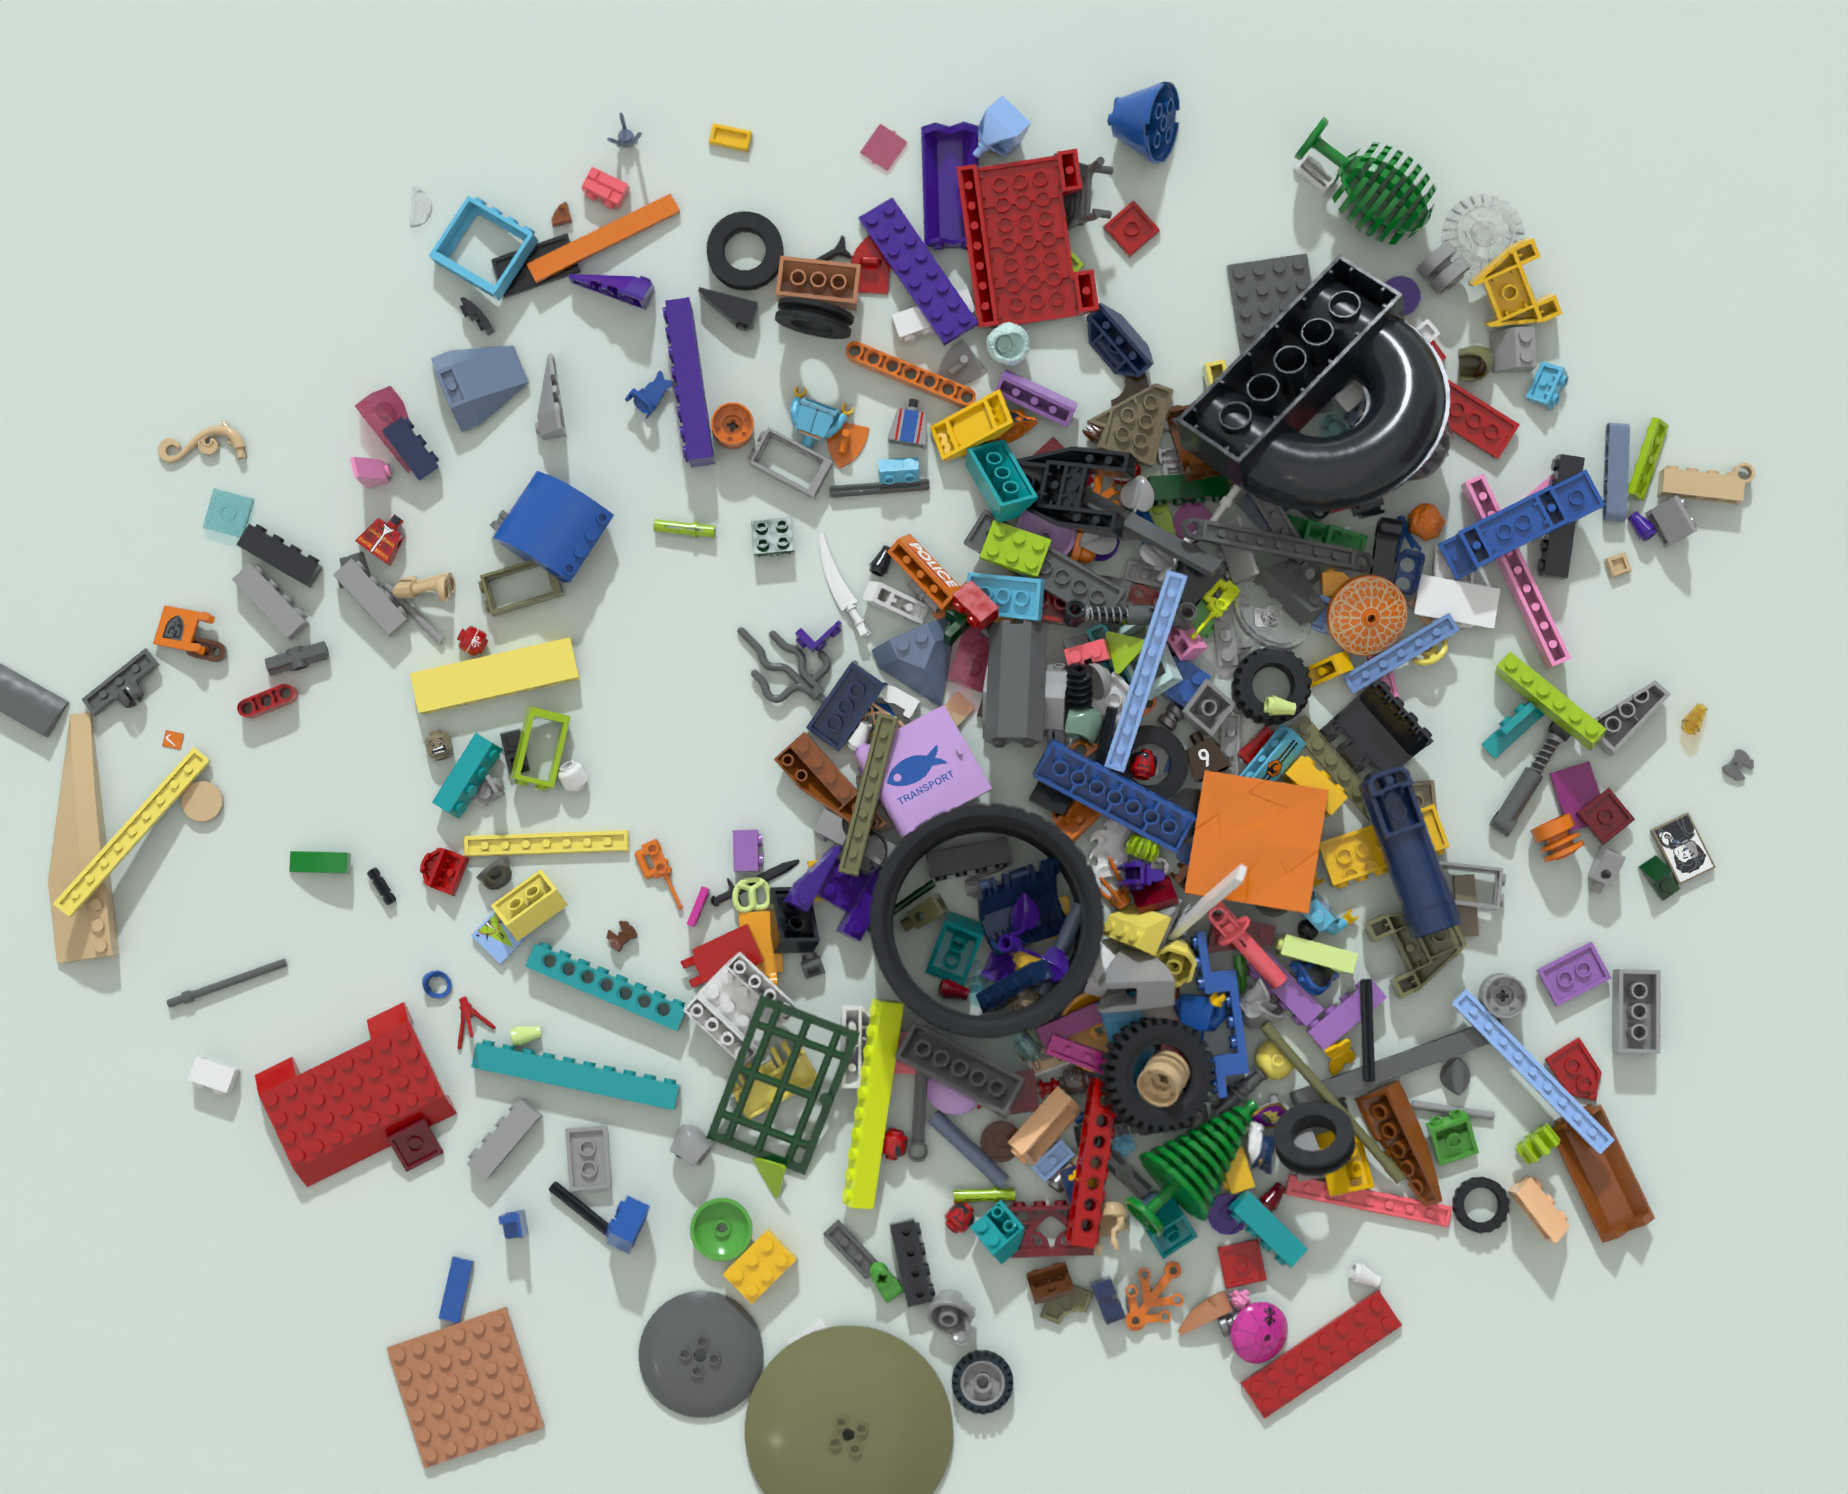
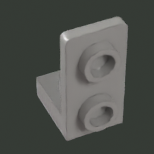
M485 776L487 781L482 783L477 791L476 797L482 807L505 795L502 791L505 787L496 776Z

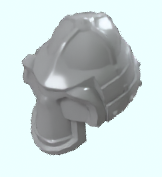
M1261 978L1257 979L1255 986L1247 985L1244 992L1239 995L1242 1021L1250 1029H1258L1267 1021L1273 1024L1283 1020L1284 1012L1273 997L1269 996Z
M952 1289L940 1291L939 1295L926 1309L929 1322L937 1330L945 1334H951L950 1342L955 1346L966 1348L971 1344L972 1329L970 1323L976 1316V1308L971 1306L959 1291Z

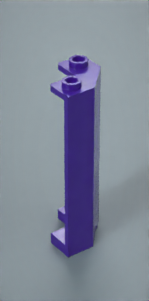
M935 122L921 127L924 244L933 247V250L937 251L947 248L967 250L956 167L973 164L979 167V158L973 154L978 147V125L961 122L947 126Z

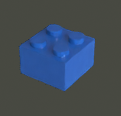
M1176 655L1174 661L1183 680L1160 695L1183 710L1205 679L1209 680L1211 676L1188 660L1180 661Z
M628 1195L625 1201L621 1200L614 1216L616 1219H611L605 1235L608 1237L607 1244L630 1254L646 1221L650 1205Z

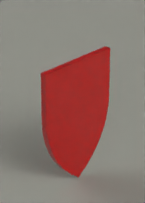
M868 236L858 245L851 259L852 264H861L859 293L888 295L890 266Z

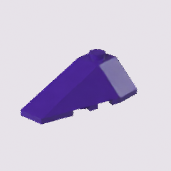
M569 275L570 282L644 310L647 309L655 289L651 280L644 276L637 278L635 276Z

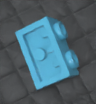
M1542 361L1527 392L1526 399L1545 405L1548 410L1552 411L1554 405L1556 406L1559 403L1562 388L1566 387L1569 377L1565 368Z
M918 457L878 460L880 484L920 481Z

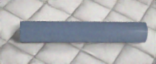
M1073 902L1053 946L1061 949L1066 956L1082 924L1080 904ZM1046 982L1033 991L1046 996L1053 989L1055 982Z
M937 1110L927 1121L998 1189L1008 1180L1010 1176L940 1110Z

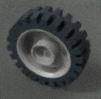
M976 1350L963 1356L956 1364L952 1374V1390L957 1401L966 1410L976 1414L993 1413L1001 1409L1008 1402L1013 1390V1374L1008 1363L997 1353L988 1350ZM986 1377L989 1382L985 1387H980L976 1383L978 1378Z

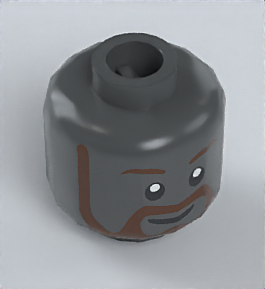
M1080 1067L1064 1069L1062 1072L1063 1076L1059 1077L1060 1089H1065L1067 1095L1085 1093L1089 1083L1087 1071Z

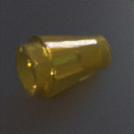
M1697 703L1681 721L1682 730L1691 735L1699 732L1708 710L1707 707Z

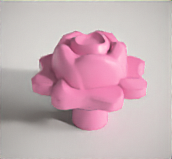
M1243 1289L1242 1292L1234 1290L1233 1293L1229 1294L1231 1305L1236 1310H1242L1252 1304L1249 1298L1250 1292L1246 1289Z

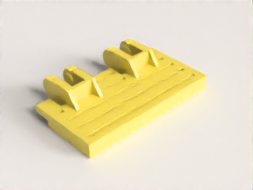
M784 1040L781 1042L782 1048L790 1057L791 1049ZM773 1046L770 1048V1051L779 1066L776 1067L771 1059L760 1065L758 1072L781 1080L789 1058L782 1061L777 1049ZM802 1047L788 1083L806 1089L814 1084L817 1073ZM748 1061L745 1066L751 1068L752 1064ZM742 1074L738 1076L742 1086L740 1087L736 1082L732 1092L737 1102L746 1081ZM755 1079L743 1110L745 1117L751 1119L770 1109L777 1087ZM785 1091L781 1102L795 1094Z

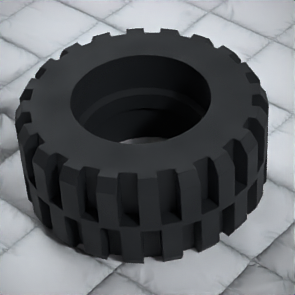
M1266 646L1249 653L1238 664L1233 674V681L1231 682V688H1233L1232 697L1237 703L1236 707L1238 710L1241 709L1247 719L1250 718L1254 723H1262L1264 726L1280 725L1296 717L1305 708L1308 698L1311 696L1312 690H1310V685H1312V679L1309 678L1308 673L1310 671L1308 667L1303 665L1304 661L1301 657L1297 658L1294 655L1295 652L1291 650L1286 651L1284 647L1280 646L1277 648ZM1267 667H1275L1286 674L1290 682V692L1285 700L1296 703L1294 715H1269L1264 712V703L1255 696L1252 688L1253 679L1258 671Z

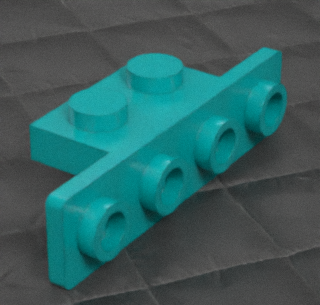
M1528 701L1526 704L1522 702L1514 709L1515 714L1510 718L1506 716L1499 723L1500 727L1481 744L1493 759L1503 753L1545 715L1532 702Z

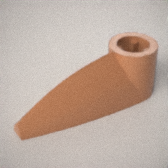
M1224 1290L1208 1297L1187 1315L1178 1329L1180 1336L1233 1310Z

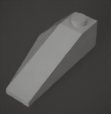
M552 353L548 354L537 414L538 422L535 423L536 434H540L543 440L567 436L555 357Z

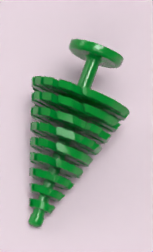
M1249 1100L1243 1108L1240 1106L1232 1108L1234 1115L1226 1111L1221 1114L1222 1120L1214 1117L1209 1120L1211 1125L1202 1123L1197 1126L1199 1130L1192 1128L1185 1132L1187 1135L1180 1134L1174 1137V1141L1168 1140L1162 1146L1158 1145L1151 1148V1152L1145 1151L1141 1153L1139 1160L1142 1162V1166L1162 1190L1147 1205L1133 1196L1127 1197L1124 1200L1125 1206L1136 1220L1152 1234L1160 1237L1164 1233V1226L1155 1214L1170 1199L1174 1198L1184 1211L1191 1216L1194 1215L1198 1220L1206 1221L1209 1215L1208 1209L1212 1208L1215 1202L1214 1197H1217L1220 1191L1219 1185H1223L1225 1181L1224 1173L1227 1174L1231 1168L1229 1161H1234L1236 1157L1235 1149L1238 1150L1242 1141L1238 1137L1244 1138L1247 1133L1246 1127L1243 1124L1250 1127L1252 1122L1250 1115L1259 1108L1258 1104L1253 1100Z

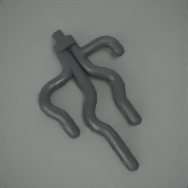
M743 627L738 628L737 633L756 651L758 660L764 668L771 671H783L795 682V684L787 687L781 694L774 695L770 691L767 680L757 670H752L751 676L760 684L762 694L768 701L773 703L783 702L795 691H803L813 701L818 700L821 704L827 698L823 694L825 689L818 681L830 670L831 659L824 651H819L817 654L822 660L823 666L811 676L806 670L804 652L799 647L788 644L776 631H770V638L781 649L797 656L799 676L787 664L771 663L768 661L763 647Z

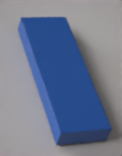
M452 1257L438 1319L456 1323L460 1322L473 1260Z

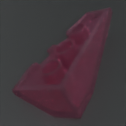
M992 622L988 626H986L989 630ZM970 626L962 634L947 676V681L983 694L988 665L989 639L978 632L976 627Z

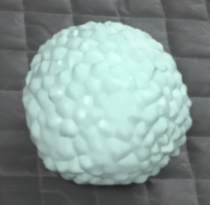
M1011 322L1003 323L993 329L986 339L987 351L990 357L1000 364L1007 366L1018 365L1029 353L1030 340L1027 332L1021 326Z

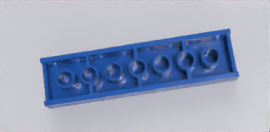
M1051 738L1032 773L1033 778L1176 854L1192 824L1197 819L1196 815L1104 767V765Z

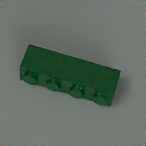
M1184 474L1149 476L1147 478L1154 492V507L1166 506V503L1180 506L1186 504L1185 502L1192 501L1193 504H1203L1207 500L1219 503L1223 496L1226 497L1230 491L1229 479L1223 475L1186 482Z

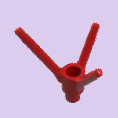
M467 997L459 999L461 1022L457 1049L462 1047L465 1020L471 1038L474 1037L470 1018L474 1016L490 1028H496L495 1025L472 1007Z

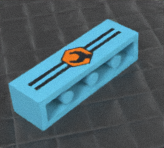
M1281 724L1240 776L1277 781L1306 743L1294 730Z

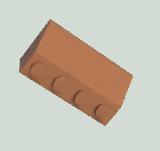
M780 256L776 302L784 297H800L829 303L845 310L857 311L861 264Z

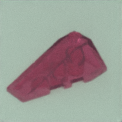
M390 385L369 394L357 403L355 407L406 472L410 473L411 469L382 432V429L402 416L404 419L408 417L404 402Z

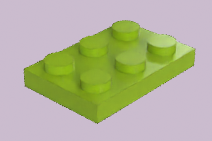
M993 520L979 559L1038 579L1051 544V539L1002 522L997 523L996 520Z

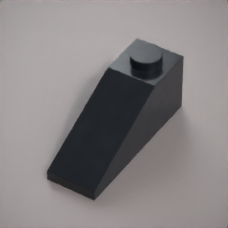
M699 287L700 297L731 324L735 325V328L742 331H747V329L753 330L759 309L758 302Z

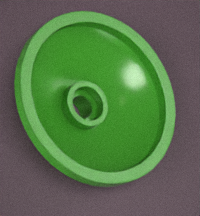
M715 1198L705 1202L696 1210L690 1224V1235L696 1249L703 1256L715 1261H727L739 1256L749 1245L753 1233L752 1220L747 1210L740 1203L729 1198ZM724 1224L726 1231L721 1232L719 1225Z

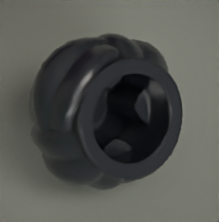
M1308 919L1299 922L1297 926L1299 938L1312 941L1318 936V930Z

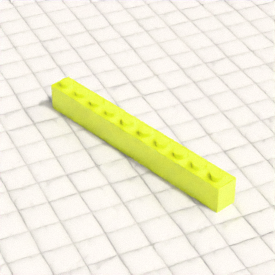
M873 998L869 1009L870 1021L866 1029L867 1041L863 1049L864 1061L860 1070L861 1081L857 1090L858 1101L857 1107L854 1110V1127L851 1130L852 1141L851 1148L848 1151V1168L845 1171V1188L842 1191V1203L850 1208L874 1209L896 1062L895 1055L898 1049L904 1004L895 1000Z

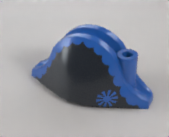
M1292 961L1289 964L1291 970L1297 976L1298 984L1312 995H1321L1330 987L1332 981L1339 977V973L1332 968L1315 963Z

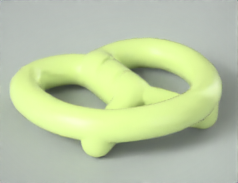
M754 876L740 880L735 885L732 893V902L735 909L741 913H748L752 910L763 911L769 908V884L764 879ZM748 883H755L752 886L746 885ZM762 886L766 892V902L759 905L757 904L756 889ZM740 889L748 892L749 905L747 907H742L739 904L738 895Z

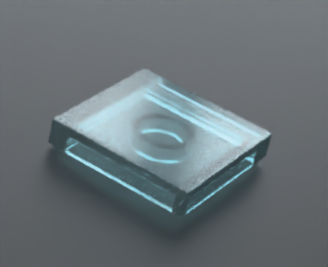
M214 488L203 528L240 538L247 527L254 499Z

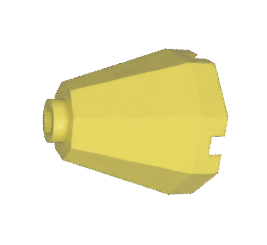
M1179 938L1157 951L1155 957L1169 968L1175 979V987L1192 981L1197 961L1188 941Z

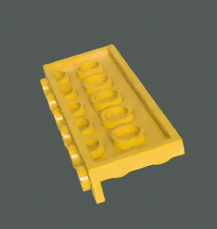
M1435 804L1421 808L1437 856L1446 853L1445 849L1450 847ZM1372 825L1320 843L1319 851L1327 870L1331 887L1336 886L1337 889L1348 886L1349 881L1356 880V883L1367 880V875L1375 873L1376 876L1387 873V866Z

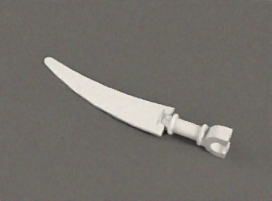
M820 533L821 560L830 590L841 611L846 610L850 614L859 634L866 638L872 633L864 623L865 620L861 619L856 610L857 606L854 604L858 601L842 579L832 559L824 533Z

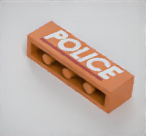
M911 534L898 538L887 553L941 610L953 606V594L961 589L958 583Z

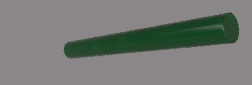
M930 880L895 904L894 915L936 887L933 880ZM870 924L867 928L868 932H870Z

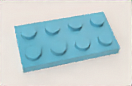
M968 572L967 583L972 580L999 607V617L1042 620L1045 579Z

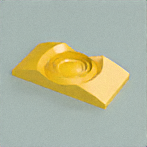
M998 389L930 426L940 456L945 462L967 455V448L999 438L1014 425V421L1003 393Z

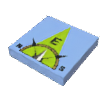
M494 911L471 936L496 961L502 964L530 934L517 942Z

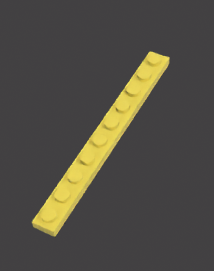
M193 748L53 904L71 918L211 761L196 748Z

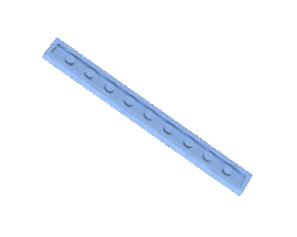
M1167 569L1104 767L1123 773L1125 771L1187 575Z
M1467 989L1450 1003L1598 1154H1601L1615 1140Z

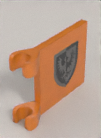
M164 605L153 644L204 655L206 647L193 643L199 621L213 624L215 616L207 612Z

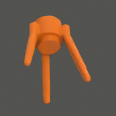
M1108 857V861L1112 867V870L1117 880L1122 882L1120 873L1118 870H1116L1115 863L1113 862L1111 857ZM1103 877L1099 878L1111 893L1108 896L1101 890L1102 897L1109 901L1112 906H1116L1118 910H1121L1131 902V898L1128 896L1130 891L1127 888H1122V890L1118 888L1114 891Z

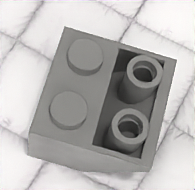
M1678 495L1645 513L1649 521L1656 526L1657 535L1664 548L1697 531L1694 518L1688 515L1686 504L1683 499H1679Z

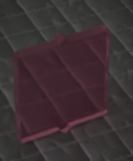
M879 124L860 153L872 160L873 164L876 163L888 171L906 146L907 141L896 135L895 131H891L882 124Z

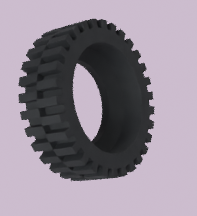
M1151 1017L1141 1018L1140 1021L1134 1020L1130 1022L1131 1026L1124 1025L1120 1028L1122 1033H1115L1112 1036L1115 1041L1108 1042L1105 1046L1110 1049L1109 1052H1102L1101 1058L1106 1059L1105 1064L1099 1063V1069L1104 1070V1075H1098L1099 1081L1105 1084V1086L1100 1087L1101 1093L1107 1094V1097L1103 1099L1106 1104L1112 1105L1109 1108L1112 1113L1119 1114L1117 1118L1121 1121H1126L1127 1125L1137 1129L1168 1133L1169 1130H1180V1126H1189L1190 1122L1188 1120L1196 1121L1199 1118L1196 1114L1197 1112L1204 1113L1206 1107L1202 1105L1203 1102L1210 1103L1212 1099L1207 1093L1208 1091L1214 1092L1215 1086L1210 1085V1080H1216V1074L1210 1073V1069L1216 1068L1215 1062H1209V1058L1214 1057L1212 1051L1205 1050L1209 1045L1206 1041L1199 1040L1202 1036L1198 1032H1192L1194 1028L1189 1025H1183V1022L1173 1019ZM1156 1044H1168L1178 1049L1187 1060L1190 1071L1188 1084L1183 1096L1167 1107H1156L1146 1103L1138 1095L1133 1084V1068L1137 1058L1145 1049Z

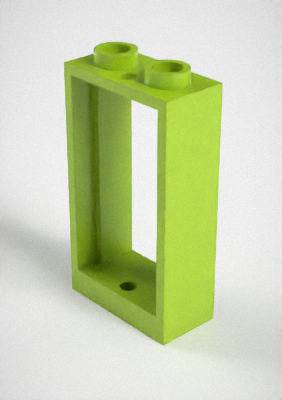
M527 707L510 779L516 780L515 784L527 786L528 783L535 784V789L547 791V788H554L571 716L540 708ZM534 717L561 724L548 781L520 775Z

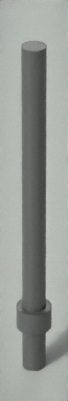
M284 958L194 991L182 992L180 996L168 999L167 1005L170 1008L182 1003H191L194 999L286 967L288 966L287 961Z

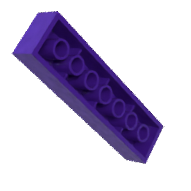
M689 297L665 300L666 307H662L664 320L669 325V327H665L668 343L672 346L668 347L671 363L674 364L671 367L674 383H677V386L674 387L677 403H680V406L677 407L678 419L680 423H683V426H680V435L683 443L686 442V446H682L684 459L690 463L691 468L715 464L693 307Z

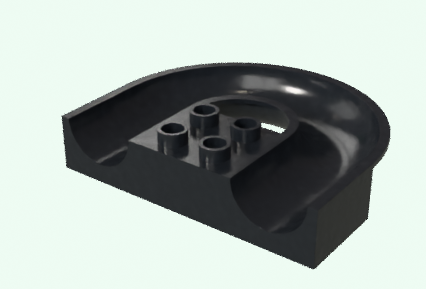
M1339 254L1176 419L1181 447L1253 496L1277 506L1300 511H1336L1367 504L1384 497L1401 487L1424 467L1439 446L1445 433L1450 411V388L1445 368L1436 350L1416 328L1405 321L1403 294ZM1351 378L1362 387L1366 396V408L1363 416L1353 428L1341 434L1328 437L1307 436L1299 432Z

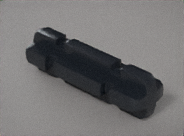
M375 867L367 872L370 880H373L372 883L380 896L384 897L383 901L385 904L391 905L396 901V897L393 893H390L391 889L384 878L380 877L381 873Z

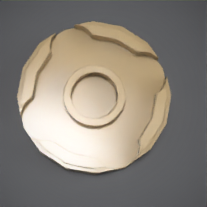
M197 781L190 784L184 791L181 806L184 813L190 819L198 822H208L215 819L220 810H222L224 797L221 790L214 784L207 781Z

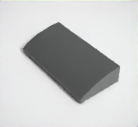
M0 663V712L35 732L49 737L69 702Z

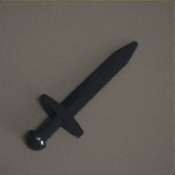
M796 859L781 863L755 877H760L768 882L788 872L800 860ZM727 878V883L730 890L716 897L713 895L711 898L713 906L718 907L720 903L732 898L735 886L729 878ZM748 883L746 885L752 886L755 883ZM740 889L739 895H741V894H743V893H745V892H747V891H746V890H743V889ZM738 895L739 904L742 906L740 897Z

